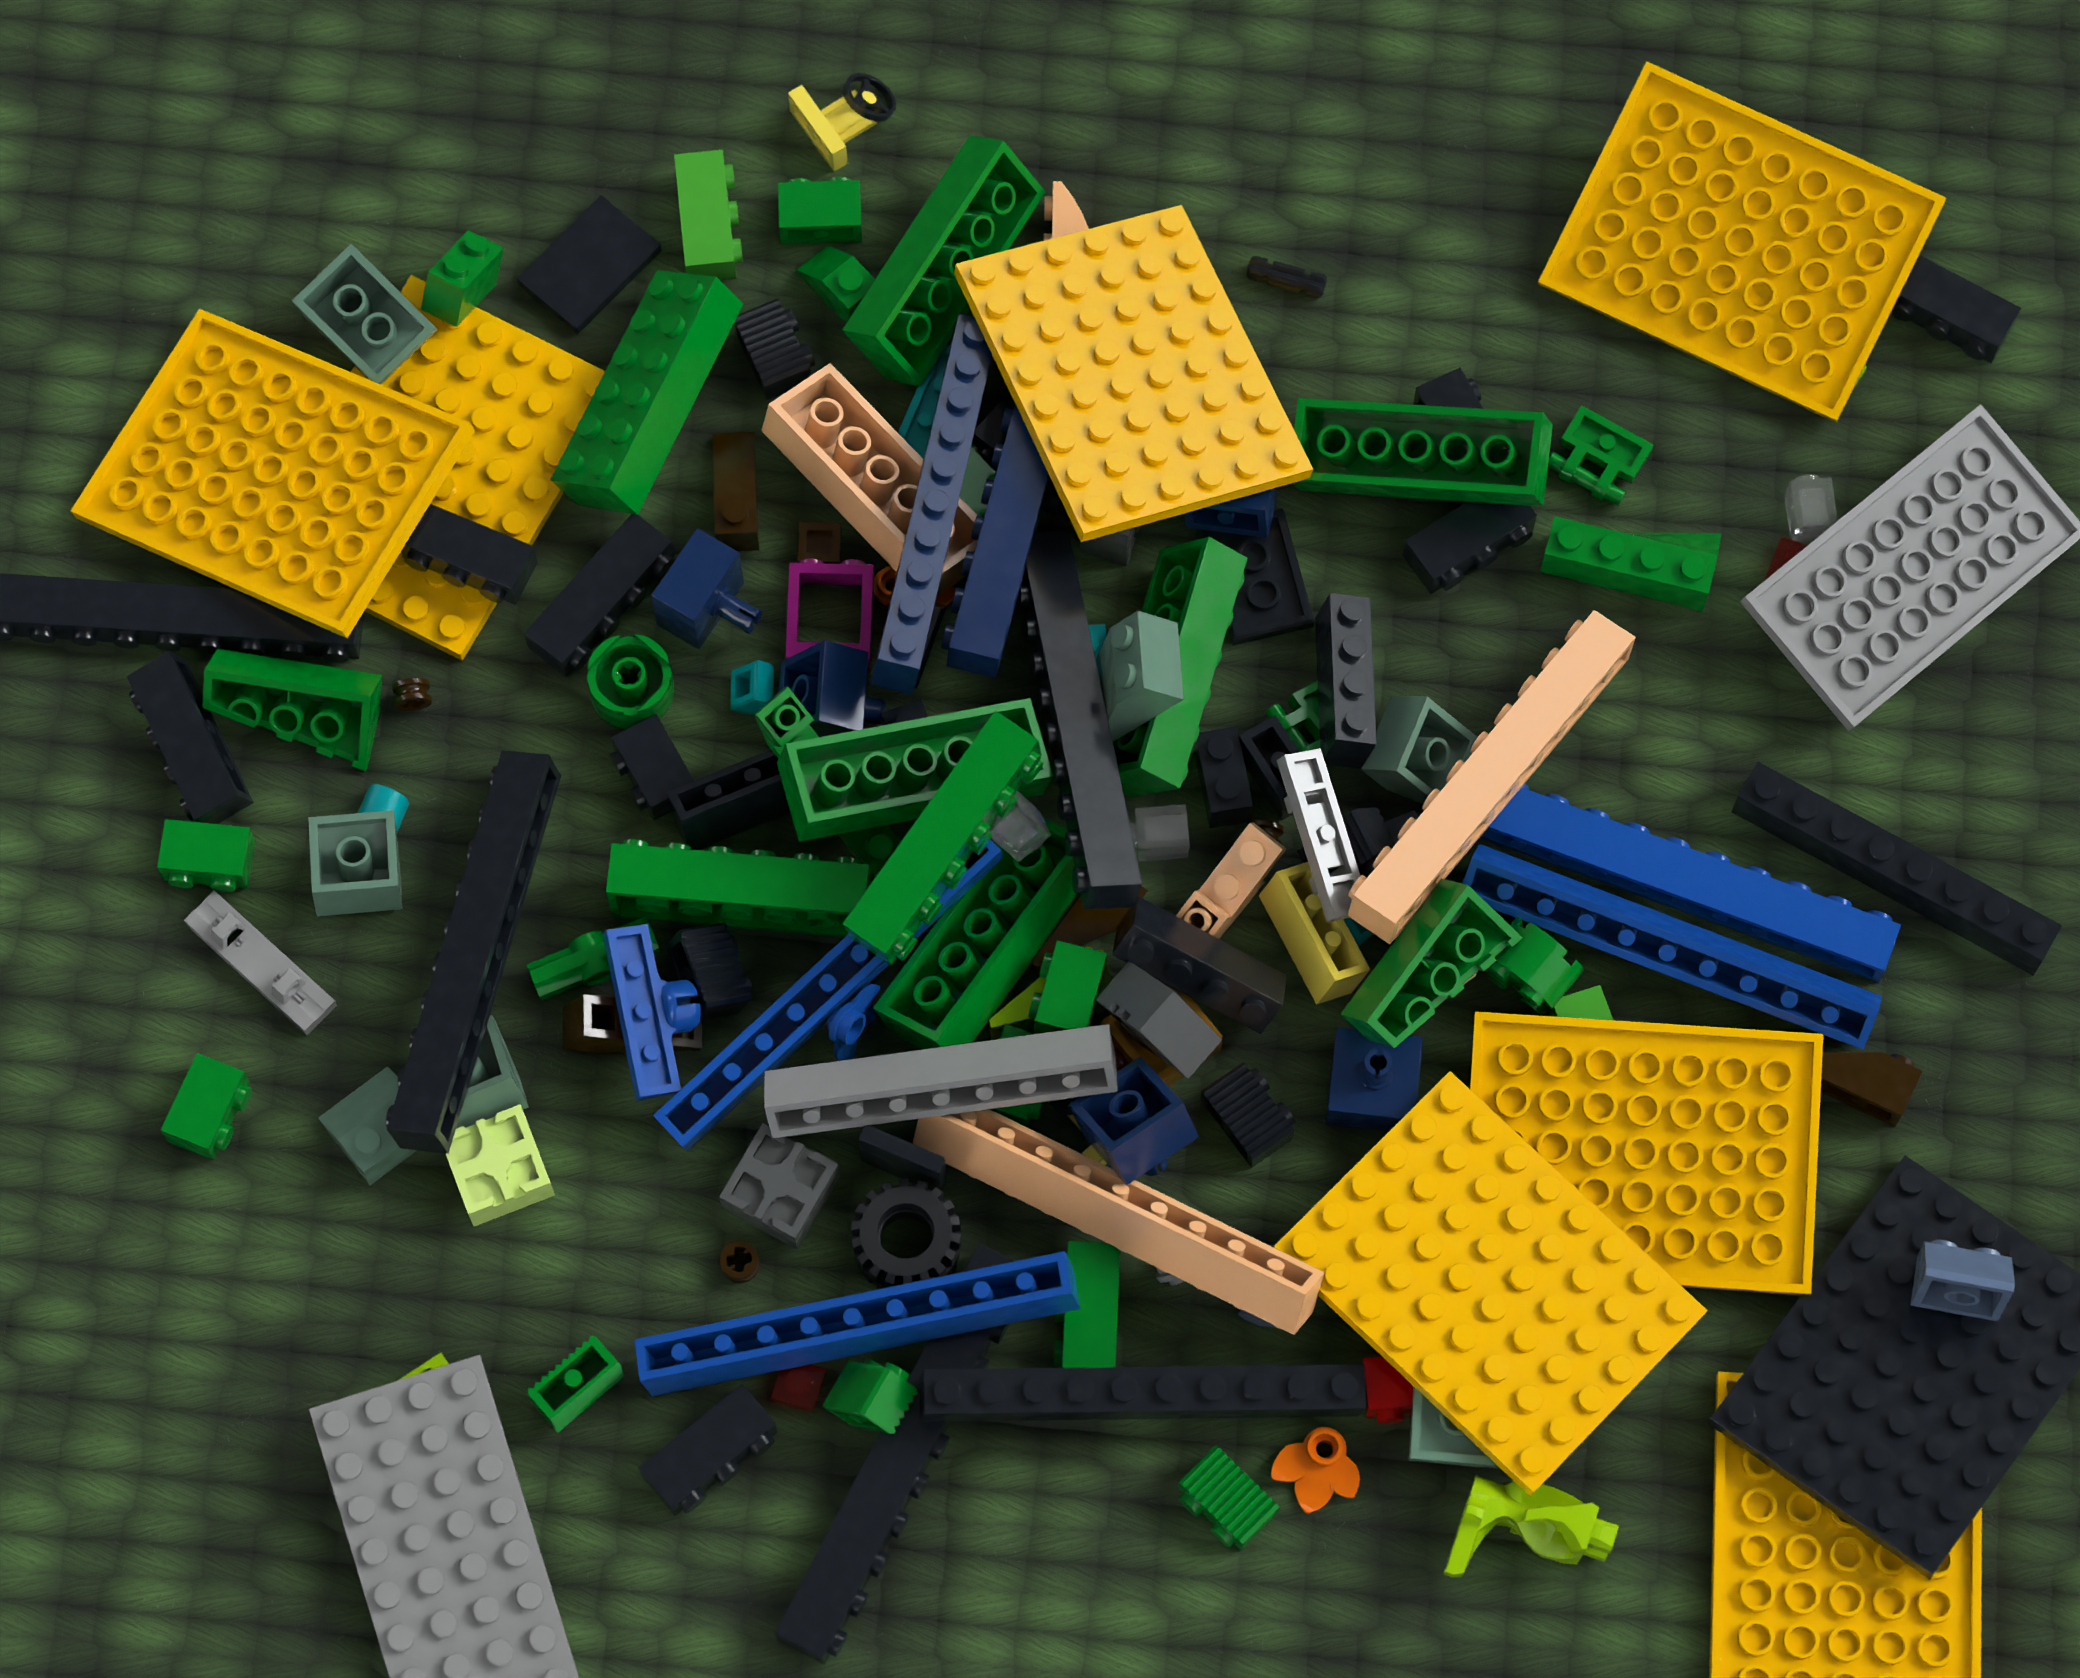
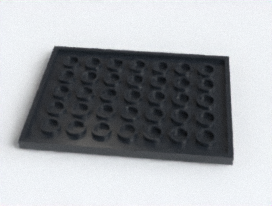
M1905 1155L1814 1277L1811 1295L1802 1294L1714 1412L1708 1424L1925 1577L1931 1579L2080 1370V1274ZM1947 1240L1955 1243L1957 1248L1973 1251L1977 1248H1990L1998 1251L2001 1256L2012 1258L2015 1280L2014 1293L1999 1321L1911 1305L1917 1256L1924 1241Z

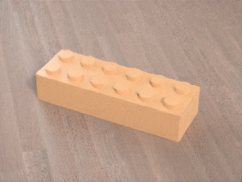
M829 363L769 403L761 431L897 572L923 458ZM960 497L937 596L965 577L961 576L966 552L975 553L978 542L971 539L977 514Z

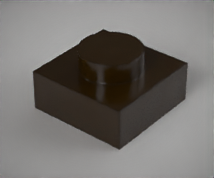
M799 522L798 563L800 560L812 558L819 559L824 564H840L841 523Z

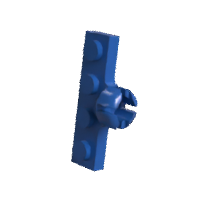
M648 924L608 929L602 935L636 1101L675 1095L681 1090L671 1041L672 1035L692 1031L700 1023V1003L691 1004V997L698 996L694 984L688 980L672 982L661 980L657 972Z

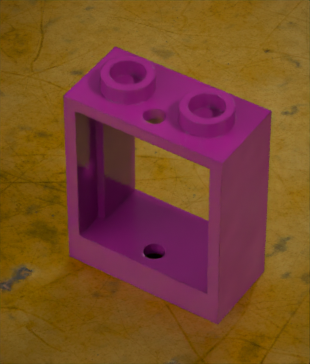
M812 558L800 560L799 563H789L785 658L787 659L820 643L798 642L801 584L862 585L860 643L838 644L867 651V674H871L874 608L873 565H866L865 562L854 559L844 560L841 564H824L823 561Z

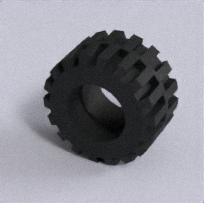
M899 1179L900 1185L892 1187L890 1181L881 1184L882 1191L876 1194L872 1190L866 1195V1203L864 1205L859 1204L855 1211L856 1219L855 1221L852 1220L851 1240L858 1269H862L864 1278L869 1283L872 1281L877 1283V1289L951 1275L953 1273V1265L958 1264L961 1247L959 1217L956 1216L955 1207L950 1199L945 1201L943 1199V1192L936 1187L933 1191L929 1190L927 1182L918 1180L917 1185H909V1179ZM902 1218L917 1219L926 1224L931 1230L932 1243L925 1252L914 1258L903 1259L892 1256L884 1250L880 1241L882 1232L890 1223Z

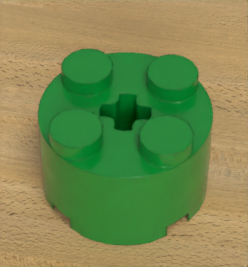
M634 634V636L625 637L618 635L602 642L592 653L587 668V684L592 704L603 720L612 726L626 730L655 714L661 719L667 713L673 701L675 688L667 654L657 642L644 635ZM626 680L630 682L627 685L623 684V682Z
M1516 917L1510 926L1523 938L1513 947L1507 946L1495 956L1496 961L1487 968L1489 971L1486 976L1505 991L1511 985L1523 996L1520 1002L1531 1012L1540 1016L1544 1010H1553L1554 1006L1584 970L1577 960L1570 965L1563 958L1568 951L1550 935L1530 922L1523 928L1522 918Z

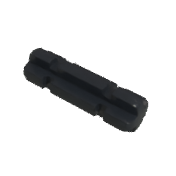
M1252 256L1247 268V278L1262 283L1263 279L1268 280V285L1297 293L1305 290V295L1316 298L1322 297L1327 284V276L1325 274L1311 271V274H1306V269L1277 261L1270 264L1268 259L1259 256Z

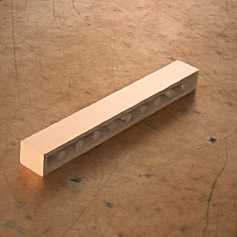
M1595 610L1584 622L1577 620L1565 637L1566 644L1560 650L1554 647L1547 655L1541 667L1543 671L1536 678L1531 675L1524 682L1518 693L1520 698L1513 706L1507 703L1501 709L1494 721L1496 725L1489 734L1483 731L1478 736L1470 750L1472 755L1466 762L1460 759L1455 763L1446 778L1448 783L1441 791L1435 788L1429 794L1422 806L1424 811L1417 820L1410 817L1405 822L1397 836L1399 841L1393 848L1389 846L1383 848L1374 861L1373 868L1375 869L1368 877L1361 875L1356 880L1348 893V897L1352 899L1348 916L1388 944H1391L1411 920L1440 879H1445L1628 661L1636 637Z
M990 1109L918 1119L913 1144L944 1157L946 1164L966 1173L972 1178L1003 1191L1008 1196L1015 1197L1041 1210L1047 1215L1066 1222L1082 1232L1118 1248L1122 1252L1131 1254L1155 1266L1157 1269L1195 1286L1199 1290L1206 1291L1240 1310L1259 1317L1276 1328L1295 1335L1313 1313L1324 1272L1136 1180L1126 1185L1113 1169Z

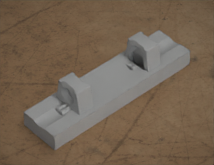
M1321 748L1284 755L1277 760L1287 792L1284 801L1288 814L1293 813L1308 859L1312 872L1309 882L1313 894L1319 895L1327 923L1350 918L1348 912L1352 899L1348 897V893L1360 877V872ZM1338 867H1339V869H1337V870H1335V871H1333V872H1331V873H1329V871H1328V869H1333V868H1338Z
M213 891L184 919L185 924L304 1034L308 1035L337 1006L336 1001L217 892ZM237 929H241L243 932L228 946L227 939Z

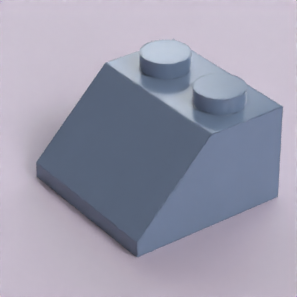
M1947 1240L1924 1241L1917 1256L1911 1305L1999 1321L2014 1293L2015 1280L2012 1258L2001 1256L1998 1251L1990 1248H1977L1973 1251L1957 1248L1955 1243Z

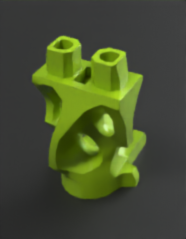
M1476 1475L1458 1525L1444 1575L1461 1577L1474 1551L1494 1526L1510 1527L1511 1533L1521 1536L1530 1549L1542 1558L1576 1565L1583 1555L1605 1562L1607 1555L1612 1550L1619 1526L1596 1518L1599 1507L1594 1503L1584 1504L1574 1496L1554 1487L1542 1484L1530 1497L1513 1480L1499 1483Z

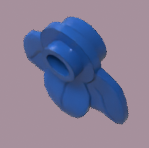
M877 984L867 985L857 994L852 1002L842 1007H837L831 1013L827 1022V1028L829 1029V1039L834 1042L833 1054L835 1059L839 1061L853 1059L856 1052L857 1039L864 1027L876 1020V1014L871 1004L880 990V986Z

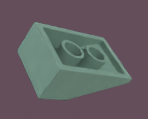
M352 244L292 300L299 312L369 380L380 385L437 331V328Z
M1136 611L1112 626L1096 658V665L1112 742L1181 702L1184 700L1177 622Z

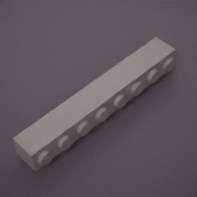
M1107 1024L765 1071L764 1108L772 1138L1112 1093L1118 1092L1116 1057L1110 1026Z

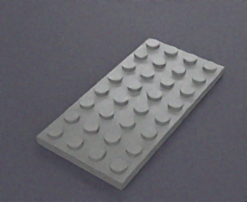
M1980 404L1746 595L1740 603L1844 727L1850 731L2080 539V521Z
M480 1355L309 1409L390 1678H579Z

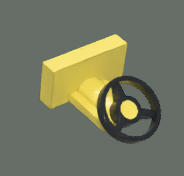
M855 73L849 76L842 89L844 97L822 110L817 107L802 85L788 93L790 112L834 172L848 164L845 143L873 127L877 122L888 120L896 109V100L891 90L882 81L871 75ZM862 82L858 93L855 90L851 92L850 83ZM870 85L883 94L888 102L889 109L880 103L878 95L870 89Z

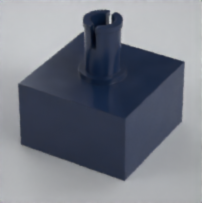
M697 528L651 595L657 625L697 649L701 648L721 617L741 628L745 633L750 634L754 630V626L751 624L752 622L755 625L758 624L762 610L756 609L736 597V594L744 584L740 553Z
M824 640L781 661L778 693L786 686L790 688L814 719L809 725L819 737L863 729L864 721L872 725L880 724L882 722L881 713L886 712V703L883 699L865 696L868 663L867 651Z
M1337 1027L1333 1047L1325 1124L1390 1131L1417 1103L1423 1037L1409 1035L1397 1047L1392 1048L1368 1041L1357 1029Z
M1141 1056L1116 1072L1118 1092L1082 1096L1069 1104L1084 1138L1126 1185L1143 1174L1147 1176L1158 1175L1159 1172L1156 1165H1159L1160 1169L1164 1171L1168 1165V1157L1199 1137L1184 1103Z

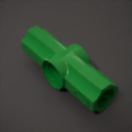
M646 916L618 927L648 924L654 955L660 953ZM592 931L572 940L568 944V948L526 965L541 1001L581 984L584 986H595L611 979L602 931Z

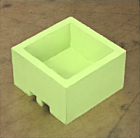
M521 1104L496 1113V1116L484 1120L483 1118L476 1121L474 1125L466 1128L462 1126L456 1129L449 1154H446L473 1227L555 1196Z

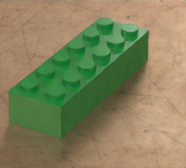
M969 135L842 329L886 380L920 387L952 338L959 313L966 315L970 310L968 302L954 275L956 263L1008 250L1046 192L1003 140Z
M657 270L550 479L578 506L638 515L743 306V303L717 277Z
M1298 398L1294 431L1313 467V472L1309 479L1292 484L1299 491L1543 506L1553 424L1543 412Z
M1211 537L1162 548L1157 557L1141 612L1178 623L1184 700L1113 742L1123 794L1131 798L1180 789L1188 773V760L1192 746L1199 736L1200 719L1204 706L1211 695L1210 685L1215 668L1222 657V644L1226 631L1233 620L1232 610L1237 593L1244 582V569L1248 559Z
M1027 698L786 743L777 761V766L799 842L918 819L995 710L1037 738L1042 753L1039 761L1043 765L1039 773L1030 784L1023 781L1014 796L1019 800L1043 795L1053 778V773L1031 699Z
M996 710L843 922L849 937L891 966L897 958L902 961L906 959L917 942V939L914 938L915 932L922 923L928 926L942 908L943 904L939 900L947 887L954 890L964 878L968 870L964 865L972 852L979 855L989 843L993 835L989 830L999 816L1004 820L1014 808L1018 800L1014 795L1022 782L1030 784L1039 773L1043 763L1039 761L1042 753L1037 738Z
M1023 807L1020 809L995 843L1002 851L1003 859L939 918L873 1007L892 1034L922 1050L967 1044L975 1040L1037 953L1080 897V893H1075L1073 890L1072 871L1075 866L1073 856L1068 857L1065 850L1066 828Z
M627 839L623 841V844H611L606 895L612 918L638 920L646 916L648 921L704 926L725 922L728 928L846 937L848 933L843 926V922L871 885L869 864H862L861 860L852 857H840L834 862L822 861L815 855L805 853L795 854L793 858L776 857L774 852L767 850H754L749 855L737 854L732 849L721 846H714L708 848V851L691 850L690 846L682 843H668L665 847L648 846L647 842L641 840Z

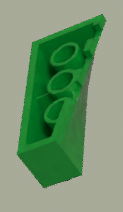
M1554 516L1540 572L1703 612L1712 583L1722 533L1618 532Z
M217 649L204 669L202 708L253 728L256 725L276 732V737L289 742L295 739L317 748L316 752L330 758L336 755L353 762V767L366 772L380 714L382 675Z
M1440 879L1340 1015L1368 1041L1395 1048L1433 1016L1438 1005L1448 997L1454 998L1464 989L1463 984L1479 970L1485 971L1496 961L1495 956L1507 946L1513 947L1523 937L1469 885Z

